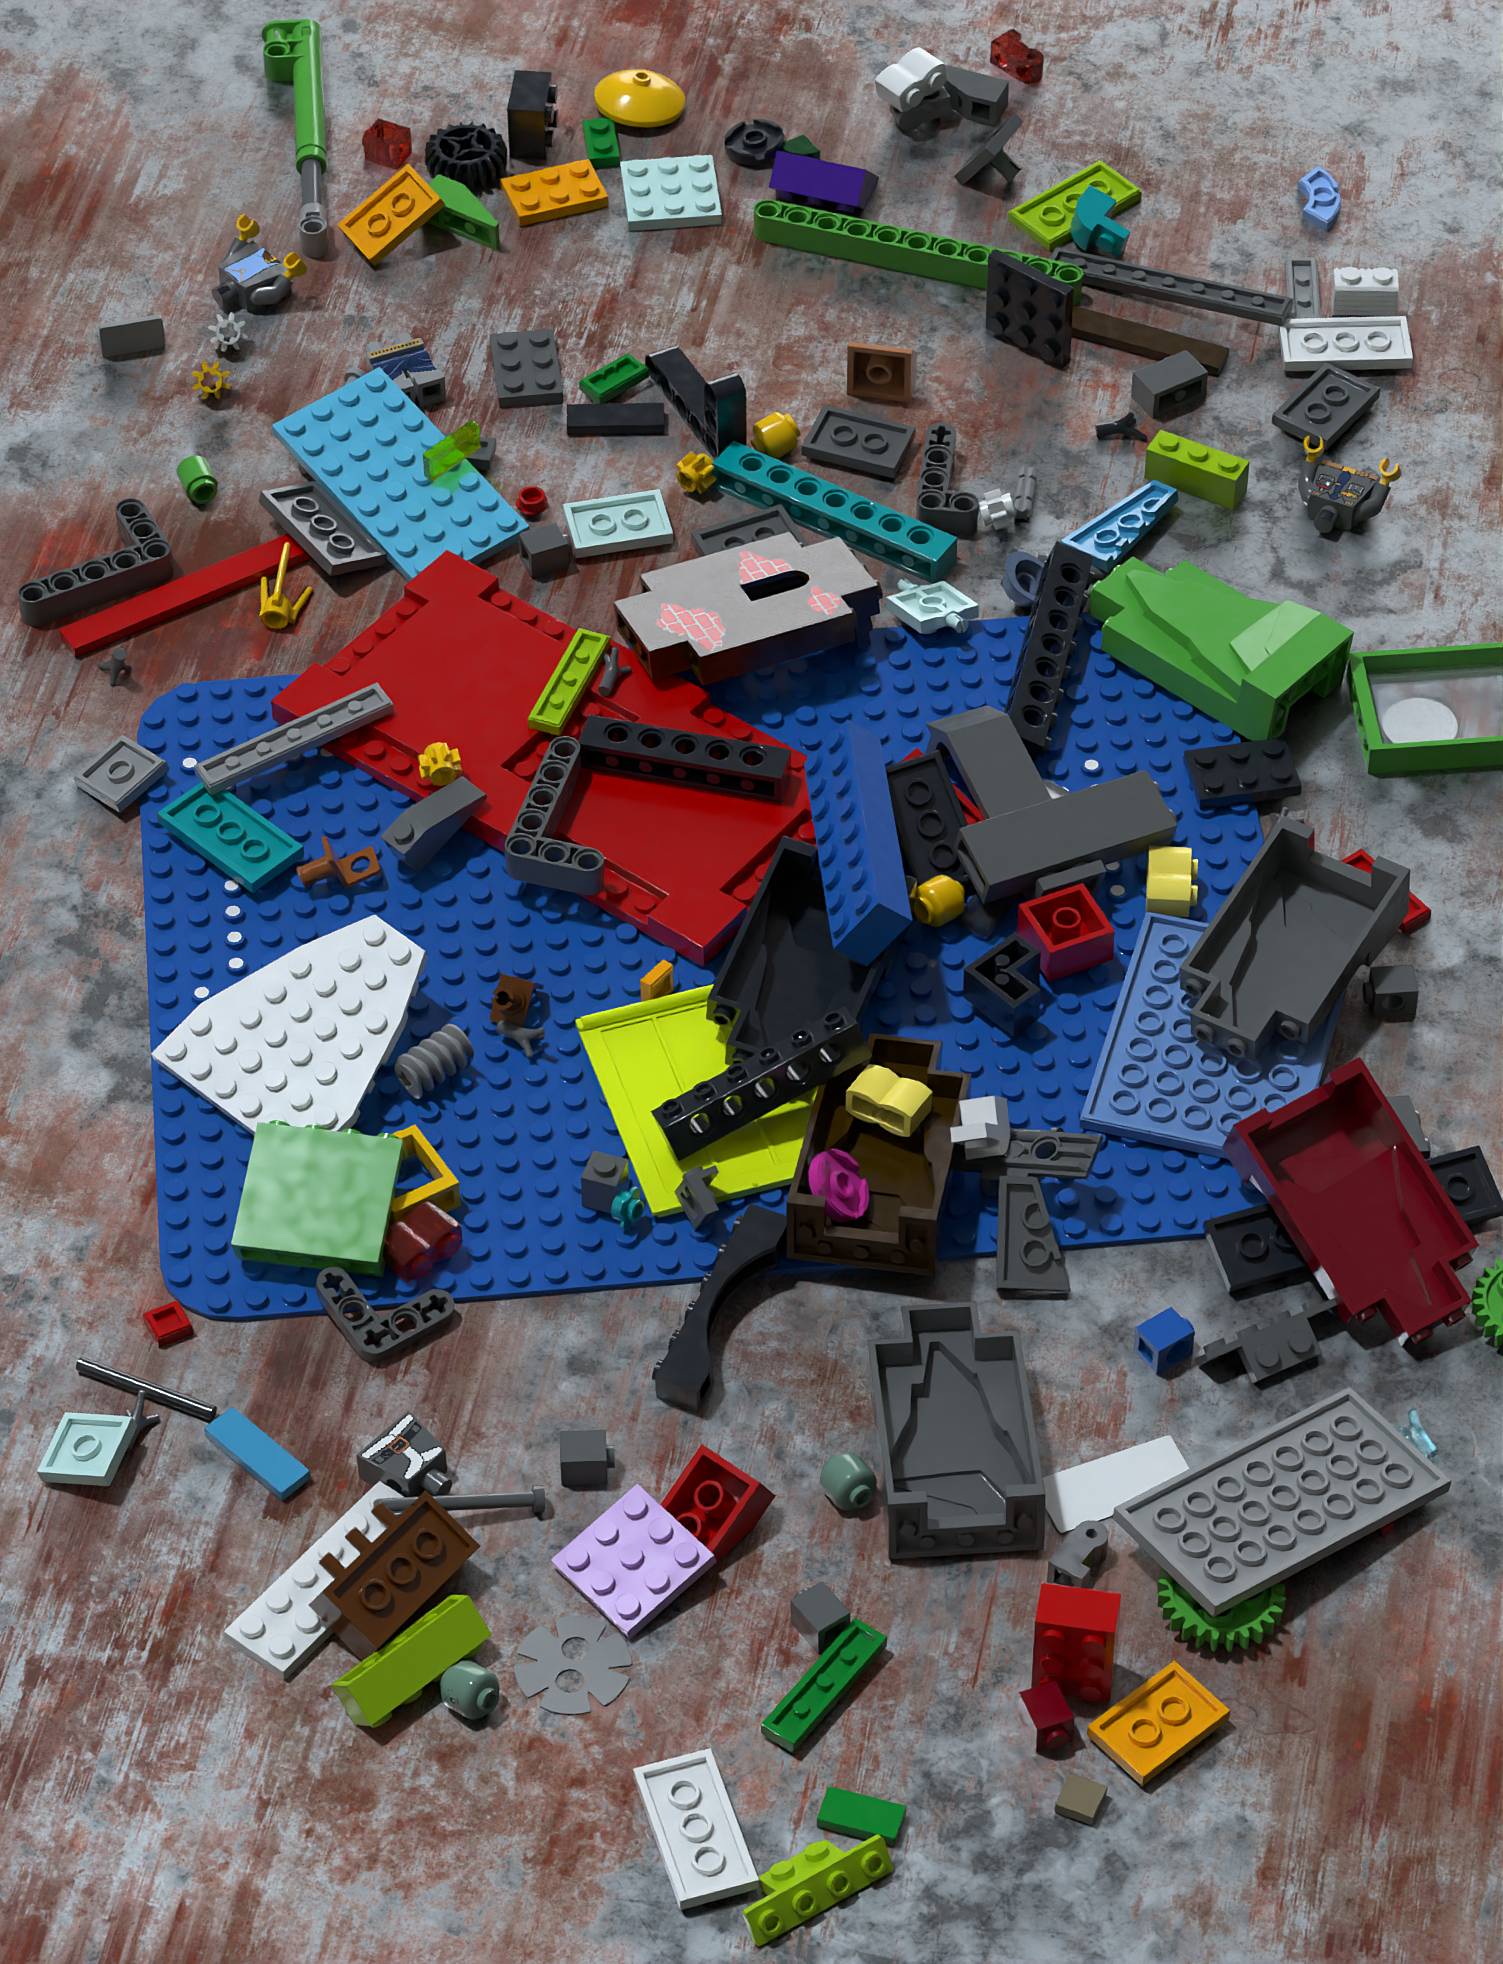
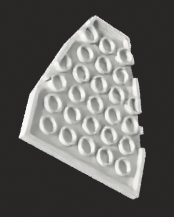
M374 914L294 949L202 1002L151 1055L158 1064L254 1136L257 1122L269 1123L272 1120L283 1121L290 1126L305 1127L311 1124L319 1125L326 1130L341 1132L343 1129H350L360 1115L358 1108L365 1094H370L375 1086L373 1080L381 1064H386L405 1027L408 1018L406 1010L411 996L415 997L419 987L418 978L424 972L428 956L425 950Z

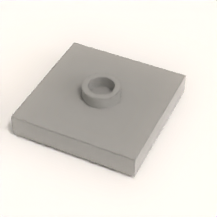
M121 735L76 774L73 779L79 788L121 813L170 769L165 760L126 736Z

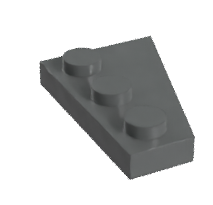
M999 1176L995 1289L1071 1292L1038 1178Z

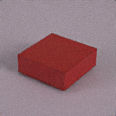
M178 1300L143 1313L144 1323L159 1348L194 1334L193 1326Z

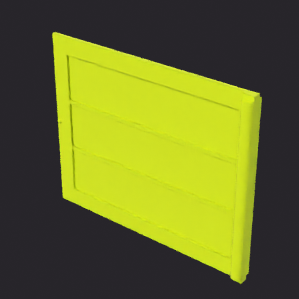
M714 984L581 1016L580 1019L575 1020L576 1028L653 1216L657 1215L658 1218L684 1211L674 1191L683 1181V1174L697 1166H702L704 1170L716 1165L719 1173L711 1184L707 1186V1189L713 1192L717 1203L792 1184L818 1089L817 1086L683 1160L677 1161L666 1144L651 1111L660 1107L663 1102L693 1089L696 1084L708 1081L719 1075L729 1067V1065L725 1064L726 1043L733 1028L722 1027L706 1019L707 998Z

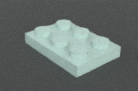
M660 489L563 504V515L576 558L674 543L672 527Z

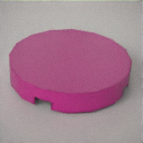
M838 1149L822 1152L811 1161L808 1171L809 1186L812 1195L826 1197V1215L834 1221L846 1223L857 1219L866 1212L869 1203V1187L866 1179H861L857 1172L861 1169L858 1163L849 1154Z

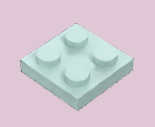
M65 1412L37 1470L41 1481L110 1486L137 1428L133 1417Z

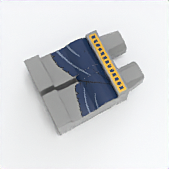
M409 333L397 335L394 339V345L384 347L378 341L366 345L367 373L380 367L414 404L415 402L417 403L419 408L446 400L445 376L440 369H436L427 349L424 348L421 337L413 339ZM430 387L435 392L432 395L423 396L422 388Z

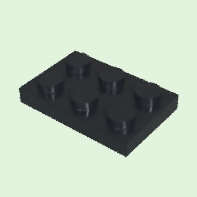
M1285 737L1184 751L1183 762L1199 809L1301 795L1302 784Z

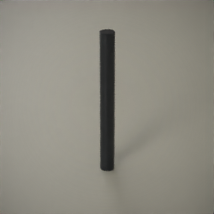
M80 1357L76 1363V1371L138 1393L140 1390L145 1391L148 1398L212 1421L216 1415V1406L85 1357Z

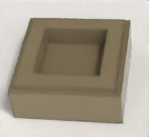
M1069 1773L1055 1803V1812L1093 1825L1107 1795L1108 1786Z

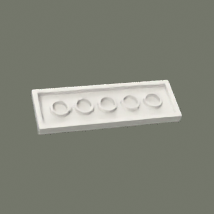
M381 1481L376 1483L224 1630L225 1641L283 1681L288 1678L334 1632L308 1606L334 1580L319 1564V1561L330 1552L345 1568L349 1566L360 1553L345 1539V1535L354 1527H357L372 1543L386 1529L371 1514L373 1501L381 1498H401L404 1496ZM394 1513V1515H395L397 1518L402 1514V1513Z

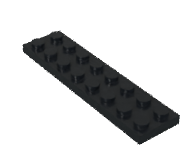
M1479 1145L1426 1159V1162L1467 1226L1503 1216V1200ZM1270 1203L1207 1219L1203 1223L1202 1227L1228 1292L1310 1270V1267Z

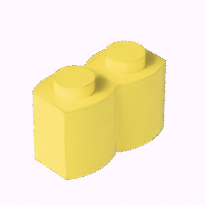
M1149 845L1146 911L1168 916L1189 917L1190 906L1196 907L1198 892V886L1191 885V880H1197L1198 859H1191V848Z
M867 1065L846 1090L845 1109L851 1115L865 1122L878 1123L887 1131L899 1136L910 1137L931 1111L932 1091L919 1081L899 1078L890 1069L878 1065Z

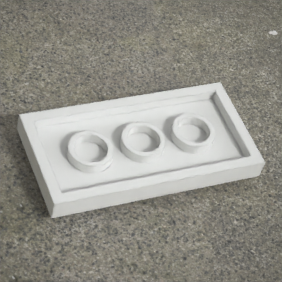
M1406 316L1286 319L1283 326H1278L1284 371H1317L1326 362L1341 370L1412 368L1413 355Z
M711 1748L633 1769V1778L680 1910L759 1889L758 1876Z

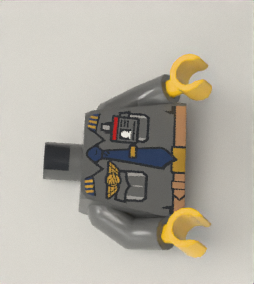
M1307 436L1304 440V451L1307 459L1302 462L1298 489L1303 504L1308 506V517L1314 520L1315 528L1322 533H1329L1333 527L1348 531L1352 530L1359 522L1378 515L1391 490L1389 487L1390 482H1395L1401 477L1399 464L1395 465L1392 472L1387 473L1386 470L1389 467L1390 461L1388 458H1384L1379 464V470L1382 474L1380 482V477L1323 459L1318 464L1316 459L1324 451L1323 440L1320 438L1319 447L1312 450L1308 448L1310 436Z

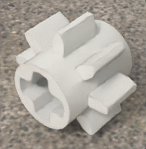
M232 312L229 314L228 320H223L222 316L217 314L216 318L219 323L216 326H208L210 330L215 331V337L211 338L210 342L215 343L218 340L222 342L221 351L225 352L227 344H232L238 350L239 345L236 341L239 337L243 339L248 337L240 331V328L245 325V321L235 323L233 321L234 313ZM227 323H232L231 327L236 331L235 337L230 336L228 341H224V335L219 333L220 327H226Z
M1000 488L984 493L986 500L979 502V508L985 526L994 524L995 530L1011 526L1009 519L1017 516L1011 494L1002 495Z

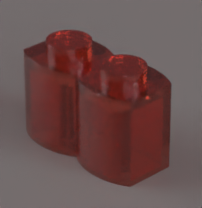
M433 1200L419 1205L403 1221L388 1227L383 1249L385 1265L406 1283L425 1276L431 1270L434 1262L451 1257L459 1250L463 1242L461 1225Z

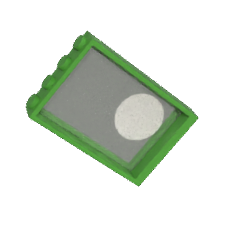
M1503 642L1349 653L1345 679L1367 774L1503 765Z

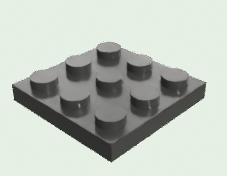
M782 504L691 532V543L700 557L786 532H790L798 543H803L804 547L809 546ZM791 576L743 591L749 599L809 580L801 581L798 576Z

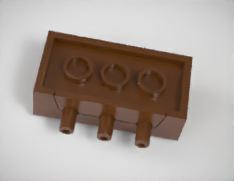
M426 1490L398 1518L383 1502H379L371 1510V1514L386 1529L372 1543L357 1527L350 1530L345 1535V1539L360 1555L346 1568L330 1552L319 1561V1564L334 1580L308 1606L362 1661L373 1654L481 1547Z

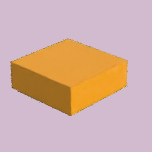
M663 959L640 980L641 1002L667 996L674 990L673 965Z

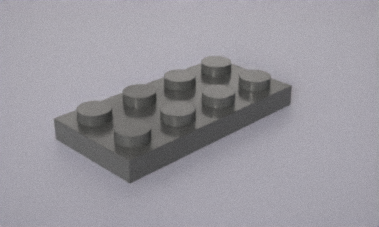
M316 481L261 491L259 503L330 576L385 565L387 553Z

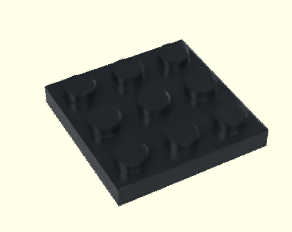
M995 249L988 255L985 329L1063 368L1070 362L1074 288Z

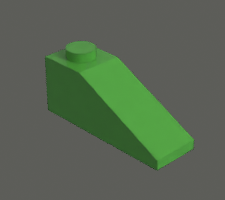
M438 174L428 185L442 199L445 206L426 222L497 251L500 248L499 223L464 184Z

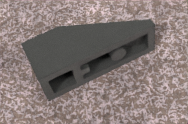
M462 776L403 811L380 837L395 857L418 874L488 796Z

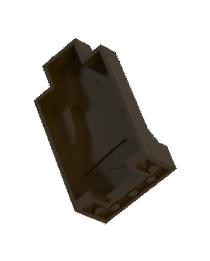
M870 1033L867 1046L872 1057L818 1086L786 1202L787 1258L935 1276L942 1249L943 1215L960 1144L952 1143L950 1128L962 1126L959 1101L971 1099V1074L941 1070L942 1041ZM867 1065H878L888 1068L899 1078L919 1081L932 1091L931 1111L910 1137L893 1134L878 1123L860 1120L845 1109L846 1090ZM838 1149L849 1154L861 1168L857 1171L860 1178H865L868 1183L869 1203L867 1210L863 1215L851 1222L839 1223L830 1219L826 1215V1197L812 1195L808 1171L811 1161L822 1152Z

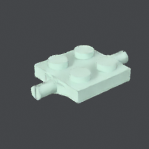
M904 578V581L901 579L897 584V589L901 593L886 597L887 610L923 634L934 633L937 629L946 626L954 628L959 633L961 631L965 632L968 628L967 620L979 617V605L945 581L918 586Z

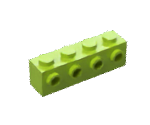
M451 1595L332 1683L331 1687L354 1725L377 1727L388 1721L392 1717L391 1711L401 1703L403 1705L408 1704L421 1696L423 1693L421 1688L429 1682L441 1680L446 1670L461 1658L467 1659L477 1654L483 1648L481 1643L492 1636L469 1595Z

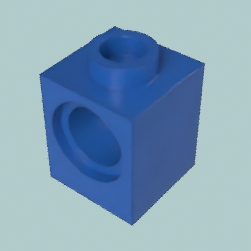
M1170 1307L1135 1327L1133 1351L1157 1375L1193 1355L1194 1328L1187 1318L1181 1317Z

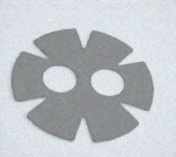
M583 1616L556 1618L558 1638L544 1625H539L521 1642L517 1653L535 1659L537 1662L514 1665L517 1683L527 1697H531L548 1687L549 1689L539 1704L540 1707L561 1714L590 1712L588 1692L602 1705H607L621 1693L629 1680L628 1676L608 1669L631 1665L629 1648L619 1633H614L597 1642L606 1627V1623ZM580 1637L589 1643L590 1651L586 1657L572 1660L563 1654V1643L569 1638ZM565 1670H576L582 1674L584 1684L576 1692H563L556 1685L557 1676Z

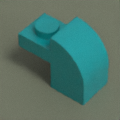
M1089 185L1077 202L1070 226L1071 235L1076 244L1086 251L1091 244H1094L1104 252H1108L1119 259L1125 251L1131 231L1111 220L1116 200Z

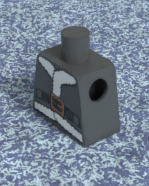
M409 1411L403 1414L357 1454L359 1478L372 1486L381 1481L404 1497H419L425 1490L433 1496L447 1495L452 1488V1480L445 1476L447 1460L444 1447Z

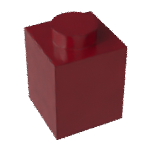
M1057 1681L1019 1692L1018 1716L1035 1753L1046 1749H1058L1066 1743L1073 1741L1074 1717Z

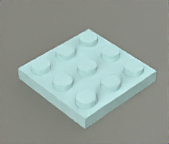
M712 155L620 161L629 231L722 224V213Z

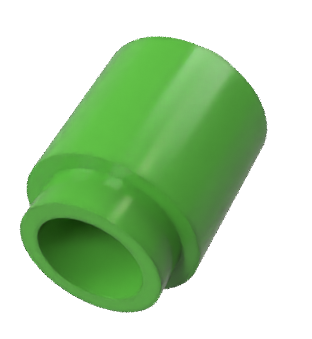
M190 456L178 465L177 476L190 499L202 504L211 501L216 496L218 484L205 458Z

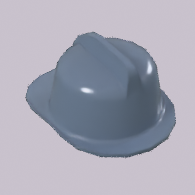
M1022 551L1013 552L1007 557L1005 563L1006 574L1000 584L1004 588L1007 597L1013 603L1020 607L1028 608L1033 606L1044 563L1031 554Z

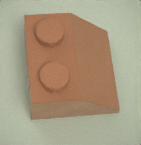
M848 342L847 395L911 402L917 378V352L912 349Z

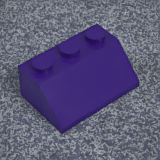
M777 151L769 188L778 191L777 197L795 201L797 195L806 197V203L824 207L825 202L837 204L836 210L854 213L855 208L865 209L879 177L865 169Z

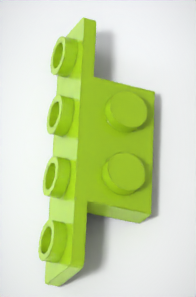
M875 1835L846 1852L826 1839L808 1845L803 1852L787 1861H780L774 1864L769 1871L758 1876L761 1891L768 1896L743 1910V1916L752 1942L757 1946H761L892 1872L893 1865L884 1838L880 1835Z

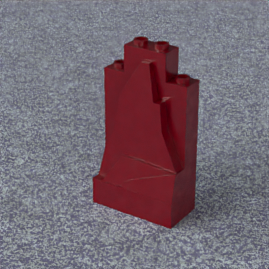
M1360 1057L1328 1073L1320 1087L1271 1113L1266 1108H1263L1233 1125L1222 1149L1244 1184L1252 1182L1265 1195L1330 1300L1335 1299L1337 1303L1335 1309L1345 1325L1355 1320L1362 1324L1376 1316L1379 1310L1401 1346L1410 1341L1417 1345L1430 1338L1434 1334L1432 1329L1443 1323L1446 1327H1450L1466 1316L1464 1311L1472 1300L1454 1272L1464 1268L1473 1261L1471 1256L1479 1244Z

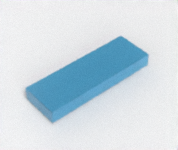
M233 1406L204 1428L206 1438L281 1501L311 1479L310 1470Z

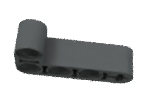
M935 423L928 427L926 432L916 496V520L947 532L950 535L968 536L975 533L978 528L979 501L976 495L972 493L950 490L955 462L956 431L950 424Z

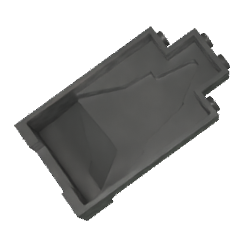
M1282 816L1180 966V989L1194 998H1200L1190 1013L1191 1034L1204 1043H1212L1228 1050L1229 1053L1236 1057H1244L1253 1062L1257 1060L1275 1031L1281 1033L1287 1039L1298 1040L1308 1045L1358 968L1363 964L1369 967L1408 914L1410 869L1378 856L1372 864L1371 874L1315 851V829Z
M977 1301L901 1306V1338L867 1340V1369L880 1462V1491L888 1559L1044 1549L1046 1494L1020 1332L981 1333Z

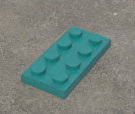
M200 782L157 813L160 825L252 893L304 857V847L226 789L210 795L202 782Z

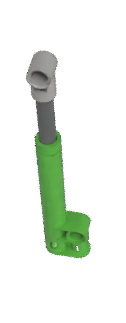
M312 19L270 21L262 28V39L265 42L263 47L265 75L272 81H293L296 169L302 176L303 206L299 211L300 247L303 255L309 258H318L324 256L329 250L327 211L323 206L322 175L327 168L322 29ZM275 30L278 31V38H275Z

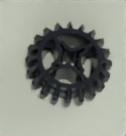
M460 121L457 126L448 124L447 129L439 128L437 134L430 135V141L426 143L424 159L430 178L434 179L439 174L464 184L472 191L474 187L484 189L486 183L494 184L495 178L502 177L503 171L506 170L508 151L502 134H496L495 128L487 129L485 123L476 126L473 121L470 124L463 125Z

